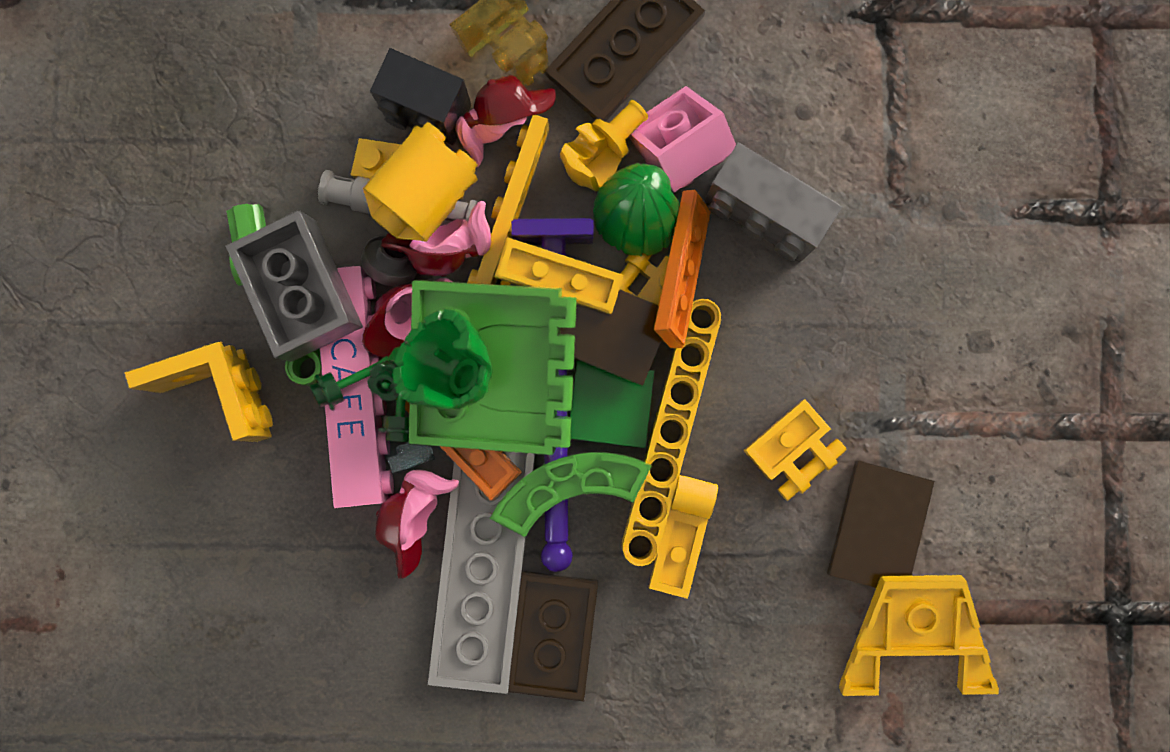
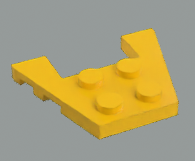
M961 575L881 576L839 683L842 695H879L881 656L959 655L957 688L962 695L998 694L999 688L996 679L993 677L988 651L983 644L979 631L980 624L967 581Z

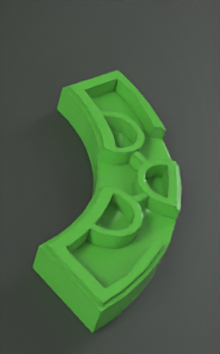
M588 452L562 457L544 464L517 482L499 502L490 519L526 537L532 526L544 512L559 502L581 494H607L634 502L652 465L636 458L608 452Z

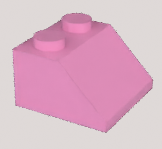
M687 86L647 112L648 119L629 136L646 163L658 166L667 174L670 179L671 190L674 193L680 188L691 184L695 178L711 167L722 163L736 146L724 113Z

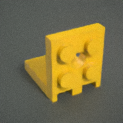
M216 342L125 372L130 389L163 393L213 376L232 440L259 442L272 437L269 430L273 426L272 417L268 407L265 404H261L258 390L261 389L260 378L257 371L253 367L250 368L244 349L236 351L235 346L228 345L223 347L222 342Z

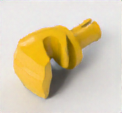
M631 100L610 123L596 119L592 124L585 123L576 128L579 132L578 137L572 142L565 143L560 152V159L573 182L597 192L605 181L616 172L621 158H624L629 152L625 140L648 119L647 112L639 103Z

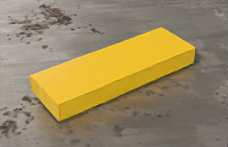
M507 237L494 278L518 286L562 288V297L577 298L576 304L610 315L613 312L624 275Z

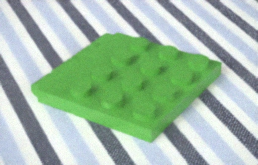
M412 281L411 330L418 328L419 322L424 323V318L436 311L443 312L444 309H451L460 313L474 326L482 338L490 356L492 376L489 381L487 394L479 402L465 408L437 409L410 403L409 444L553 455L555 447H570L571 417L557 416V410H572L573 377L558 375L559 369H574L575 335L560 334V327L575 328L577 298L562 297V288Z

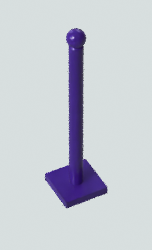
M591 218L514 219V221H511L512 237L514 240L530 245L542 244V249L566 256V244H593L594 231ZM559 369L558 375L567 376V370ZM557 410V416H567V411ZM555 447L553 455L544 454V464L568 456V447ZM568 499L559 502L545 512V541L547 544L542 549L541 560L543 565L553 572L565 570L572 562V550L566 543L568 541Z

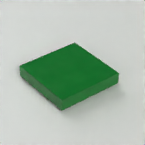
M577 361L570 414L571 439L645 448L655 370H649L644 385L641 386L582 361Z

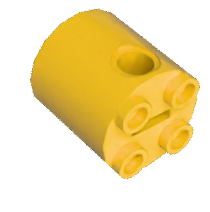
M426 122L422 128L415 126L405 142L389 156L363 187L371 217L390 234L399 239L427 242L453 211L461 195L478 181L477 176L474 174L478 166L477 163L460 149L456 153L452 152L444 143L446 137L429 122Z

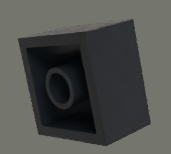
M389 48L370 89V93L378 104L377 108L386 116L384 120L387 123L401 130H406L407 126L411 128L419 126L422 128L426 122H429L446 137L444 142L454 145L457 139V120L466 112H469L472 106L464 79L392 48Z

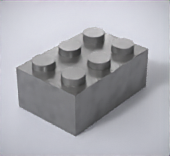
M739 142L714 179L704 202L710 205L708 209L717 217L724 220L729 218L743 225L742 231L751 238L758 241L764 238L776 246L774 250L783 258L790 261L797 259L801 262L818 247L843 207Z
M298 210L226 245L274 358L292 362L363 328L316 220L302 211Z

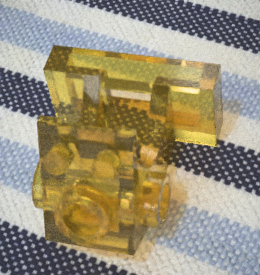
M479 0L449 24L462 49L470 57L486 44H489L495 50L491 56L498 67L505 74L510 71L522 84L531 85L535 80L533 76L539 71L544 74L548 67L546 44L548 36L536 20L530 23L523 16L529 11L525 0ZM510 25H513V26H514V27L511 28L508 32H506L503 36H501V37L498 36L501 32H503V31H504L506 28H508Z

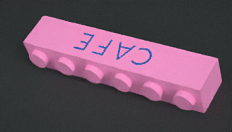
M361 266L337 268L363 328L320 348L322 375L331 372L336 382L382 359V357L368 352L362 344L364 330L374 314L372 315L371 299H376L375 280L368 276ZM369 377L341 389L340 391L345 401L335 405L334 411H331L329 406L325 405L334 508L380 504L389 498L388 494H393L394 492L392 471H386L385 455L390 454V441H386L385 432L382 433L378 430V428H382L381 416L386 415L387 404L386 400L381 399L380 396L370 391L367 383Z

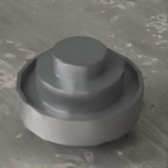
M386 235L375 236L368 240L361 255V265L367 275L383 285L393 287L409 284L414 280L417 272L414 270L408 256L405 253L381 246V242Z

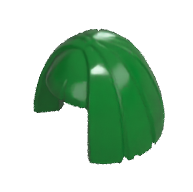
M636 163L615 172L601 186L593 205V220L599 235H602V239L610 246H615L618 251L622 250L623 253L628 255L642 256L644 253L649 256L661 252L663 247L667 248L669 243L672 242L680 203L671 192L669 177L661 168L651 164Z
M444 309L443 312L436 311L425 317L424 323L419 322L418 328H414L405 338L407 343L401 344L394 363L398 367L393 368V381L397 385L395 389L402 396V399L411 404L430 408L460 409L479 402L487 394L489 381L492 376L490 356L482 338L463 315L451 309Z

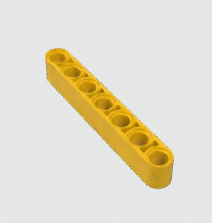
M699 299L693 302L684 347L693 346L699 350L701 354L700 364L698 366L686 365L681 358L683 348H674L643 461L651 465L656 459L663 458L670 464L671 473L666 480L656 481L649 471L634 502H632L622 538V550L625 558L636 566H645L652 563L660 549L721 322L719 307L709 299ZM698 309L707 311L711 317L710 327L699 328L695 326L691 319L692 312ZM681 383L688 386L691 391V399L687 404L680 405L674 402L671 397L673 385ZM665 421H674L680 426L681 436L675 443H668L661 437L660 428ZM647 497L657 498L661 505L659 515L652 519L642 517L639 511L641 502ZM637 536H645L651 543L649 552L642 557H636L629 552V543Z

